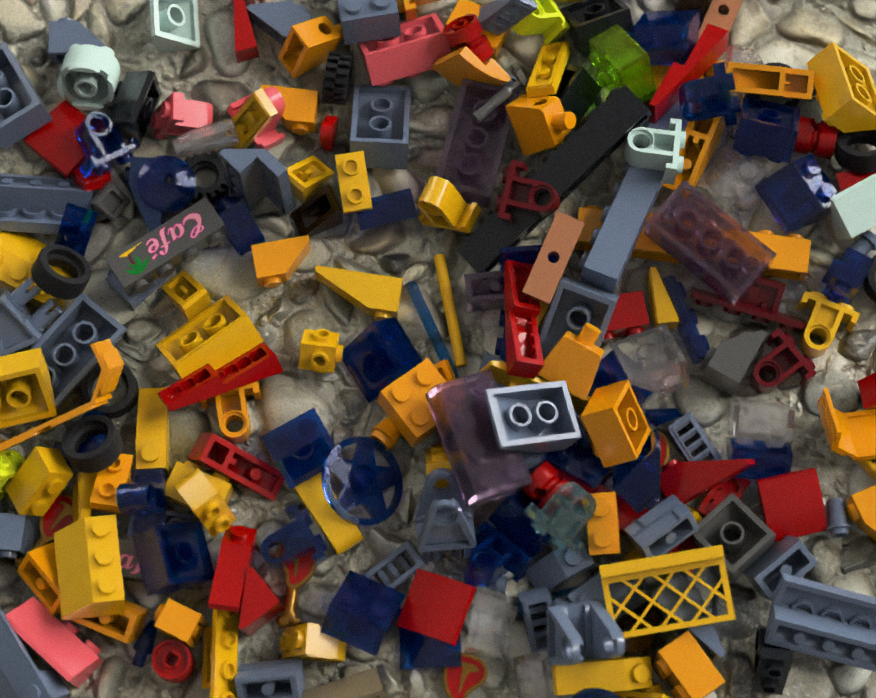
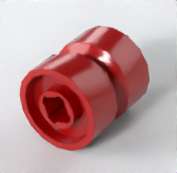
M475 14L458 17L443 29V34L450 47L455 48L454 51L467 46L481 62H484L493 54V48L487 36L481 35L483 28Z
M798 115L792 133L790 152L806 155L809 151H812L816 157L831 159L836 144L838 128L828 126L824 120L817 124L814 118Z
M546 460L524 481L520 489L531 500L538 499V507L551 518L570 500L577 489L566 478L559 479V472Z
M175 639L159 643L151 656V664L154 671L163 680L171 684H180L187 681L193 675L196 667L192 651L183 642Z

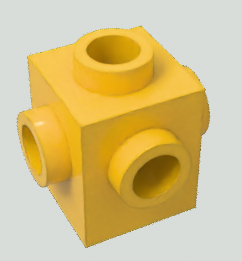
M304 329L300 343L299 369L312 370L320 374L334 373L336 363H342L344 345H339L340 333L331 332L327 329Z

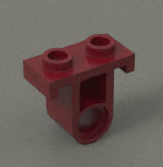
M511 160L510 167L506 166L503 173L502 183L505 184L503 195H499L497 198L495 212H498L497 217L500 220L514 223L515 217L510 214L511 208L540 215H550L558 210L561 199L560 195L546 182L520 177V172H527L528 166L524 162ZM549 192L551 195L549 203L539 206L537 203L539 194Z
M778 328L766 340L768 346L774 343L777 348L755 365L749 377L752 389L760 394H769L797 373L802 377L799 382L802 387L812 381L817 373L814 370L815 365L807 355L802 356L797 350L793 337L787 332L783 333ZM759 372H769L773 377V381H763L759 376Z

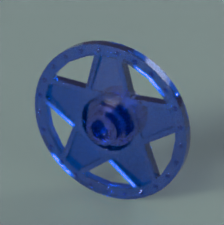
M357 436L339 442L326 456L322 468V487L329 505L338 516L351 524L372 526L381 523L395 512L400 503L403 491L400 467L393 454L389 450L387 451L383 444L374 439ZM357 444L352 460L336 456L346 446ZM374 449L383 455L390 467L376 465ZM330 473L342 484L336 498L331 488ZM395 485L393 499L388 508H386L382 491ZM361 504L373 519H361L348 512Z

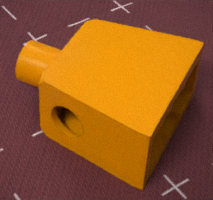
M321 16L291 27L278 58L293 79L327 62L329 51H335L339 42L344 40L341 24L333 25L328 17Z
M522 94L505 106L524 156L557 146L576 125L574 113L570 111L564 112L561 101L556 96L528 98L527 94Z
M589 323L584 324L579 335L567 330L544 358V366L537 375L550 382L565 380L568 391L585 401L591 390L604 353L603 349L594 345L601 330Z

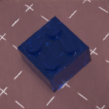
M350 570L329 605L320 632L377 657L396 622L405 594Z

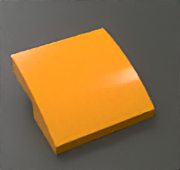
M467 46L437 59L432 66L434 70L454 85L477 94L485 93L508 83L512 79L493 58L481 62Z

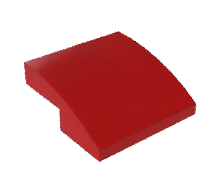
M64 100L50 112L53 120L29 134L24 140V144L67 179L77 167L83 166L86 163L89 154L107 141L108 134L76 107L72 106L71 103Z
M815 467L756 480L759 506L763 511L764 523L776 534L774 542L781 541L788 534L793 537L827 531L823 498Z
M417 568L396 626L455 646L477 588Z

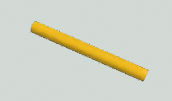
M438 254L433 256L455 366L456 368H462L467 366L446 259L444 254Z

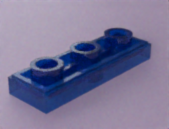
M673 275L665 277L662 281L680 321L677 330L693 366L702 363L708 353L707 351L710 350L708 340L704 334H699L696 327L698 324L696 313L693 308L688 309L684 300L686 298V291L683 284L677 282Z

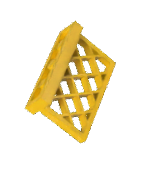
M717 545L599 566L606 609L615 621L622 610L638 620L631 631L622 632L623 637L630 638L735 620L723 546ZM719 565L721 579L715 588L699 579V576L706 567ZM701 568L696 576L688 571ZM683 571L693 578L684 593L668 584L676 572ZM669 574L665 581L658 577V575ZM653 577L663 584L653 599L637 589L644 578ZM639 579L635 586L627 582L629 580ZM696 581L711 591L702 606L686 596ZM622 582L632 590L624 602L620 604L610 596L608 584ZM721 584L723 586L724 595L717 591ZM665 586L681 597L671 612L656 602ZM634 592L650 602L640 617L624 607ZM716 594L726 602L728 614L714 616L704 608L713 595ZM683 599L699 609L691 621L684 622L674 615ZM612 603L619 607L615 615L613 613ZM652 605L668 614L661 626L653 627L643 620ZM702 612L709 616V618L697 619ZM671 617L679 622L666 625ZM640 622L644 624L646 627H648L644 629L635 630L637 626L640 624Z

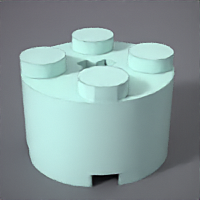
M71 45L64 57L57 80V90L63 99L66 96L69 100L73 101L72 106L78 109L95 111L104 108L106 103L113 100L120 76V65L114 56V51L106 46Z

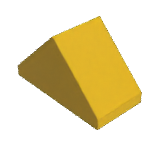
M314 155L286 168L292 195L301 203L306 202L317 193L335 173Z
M182 270L161 287L188 321L212 304L206 289L185 270Z

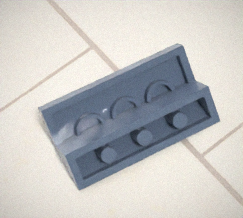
M223 149L219 152L229 191L249 212L265 197H268L285 215L294 209L288 171L267 149Z
M0 173V231L87 236L93 216V206L89 202L94 198L95 190L85 192L75 184L74 178L66 179L65 177Z
M783 573L772 597L764 641L767 644L876 672V598Z

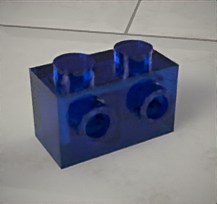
M847 247L840 260L834 258L821 282L826 284L822 294L826 295L827 299L834 303L850 304L859 291L874 260Z

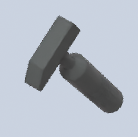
M517 67L512 71L517 79L510 86L503 87L472 114L473 119L477 123H480L506 101L517 86L520 85L523 91L526 92L528 80L520 68Z

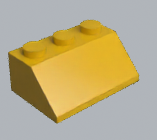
M831 42L807 62L808 69L815 71L813 84L816 90L815 98L821 105L823 120L828 126H835L843 133L876 130V88L869 68L834 42Z
M2 231L0 233V286L14 291L27 277L32 276V266L41 249L47 245L24 232ZM50 266L58 274L67 278H73L65 270L56 266ZM34 282L28 288V290H31L36 285V283ZM42 290L29 302L40 308L49 298H52L57 303L48 310V312H51L58 305L61 307L65 300L55 298Z
M226 294L155 345L181 380L207 363L214 370H217L256 347L264 340L248 315Z
M41 347L1 356L0 429L57 416L50 373Z
M116 514L84 517L55 532L54 544L62 620L124 614L125 597Z

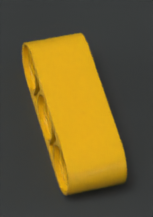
M317 468L291 484L338 555H341L364 539L360 530Z

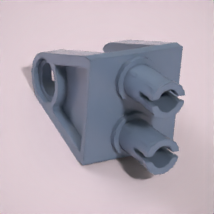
M32 276L27 277L14 291L9 288L0 296V357L37 342L48 330L46 326L59 314L63 313L59 305L51 312H48L57 303L52 298H49L34 313L26 307L25 304L42 291L37 285L28 290L34 283Z
M447 468L434 469L426 477L415 509L418 553L422 552L423 559L431 562L430 552H433L434 561L441 558V551L452 550L453 556L461 559V549H463L464 559L471 555V548H476L472 506L455 473ZM438 479H446L450 483L445 488L434 486Z
M557 598L550 607H547L548 664L569 666L581 664L584 659L589 658L611 659L623 656L625 642L622 631L600 600L570 603L564 598Z

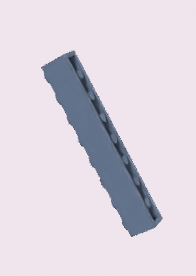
M687 91L656 124L649 122L648 118L644 122L643 127L668 130L670 118L682 119L681 131H685L692 111L698 105L700 95ZM627 162L625 163L621 174L625 176L623 182L616 183L611 198L614 199L612 206H605L600 219L604 223L601 229L595 228L590 240V245L593 247L590 253L585 251L581 258L579 268L583 269L582 282L614 294L662 188L664 171L637 168Z

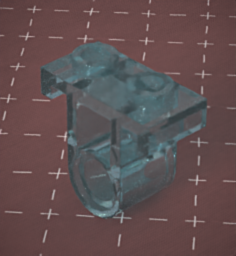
M567 482L555 492L542 510L531 503L524 512L533 520L530 526L543 536L547 532L550 533L552 536L549 540L563 551L568 547L577 554L585 544L576 536L593 516L597 504L594 497L578 483Z

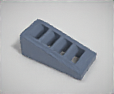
M495 0L480 6L478 20L483 30L498 36L535 11L538 3L533 0Z
M688 412L665 429L664 433L685 461H701L708 455H710L712 460H722L691 412ZM686 426L690 428V430L682 436H679L677 433ZM695 435L698 440L686 447L684 442ZM702 445L705 450L693 457L691 452Z
M410 540L398 547L360 578L376 600L380 601L416 574L417 568L423 569L429 564L423 559L422 554L418 553V548ZM407 552L416 565L411 567L403 554ZM397 559L406 571L403 575L393 563L394 560ZM387 566L396 578L394 582L384 572V567ZM376 573L386 585V588L383 590L373 578V575Z
M542 586L517 594L533 656L547 653V640L536 643V638L547 636V627L538 630L533 629V627L547 624V614L534 618L530 616L544 611L547 613V607H550L552 604L548 588Z

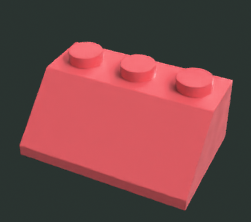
M436 13L401 22V36L357 43L367 77L372 87L376 85L380 87L387 86L397 79H411L425 71H436L432 66L437 59L452 52L443 34L445 27Z
M34 596L5 615L14 631L59 674L78 689L104 662L98 656L101 650L90 639L83 642L76 636L80 630L69 620L61 622L55 615L52 616L43 603Z

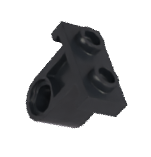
M758 626L755 637L754 678H752L751 691L761 692L766 695H782L793 663V651L765 643L766 627Z

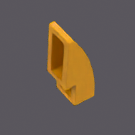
M728 62L725 91L812 100L815 71Z

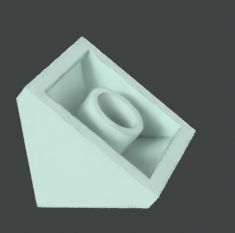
M150 0L151 32L157 53L197 50L200 48L197 0Z
M876 173L830 198L834 233L837 240L851 239L876 225Z

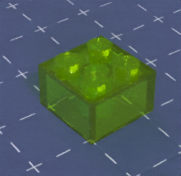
M618 24L589 40L592 52L589 54V58L597 72L594 74V77L602 89L606 88L610 93L616 87L621 89L626 85L643 103L653 98L657 90L649 56Z

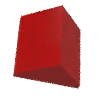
M247 567L238 627L243 636L250 637L283 611L280 601L253 567Z

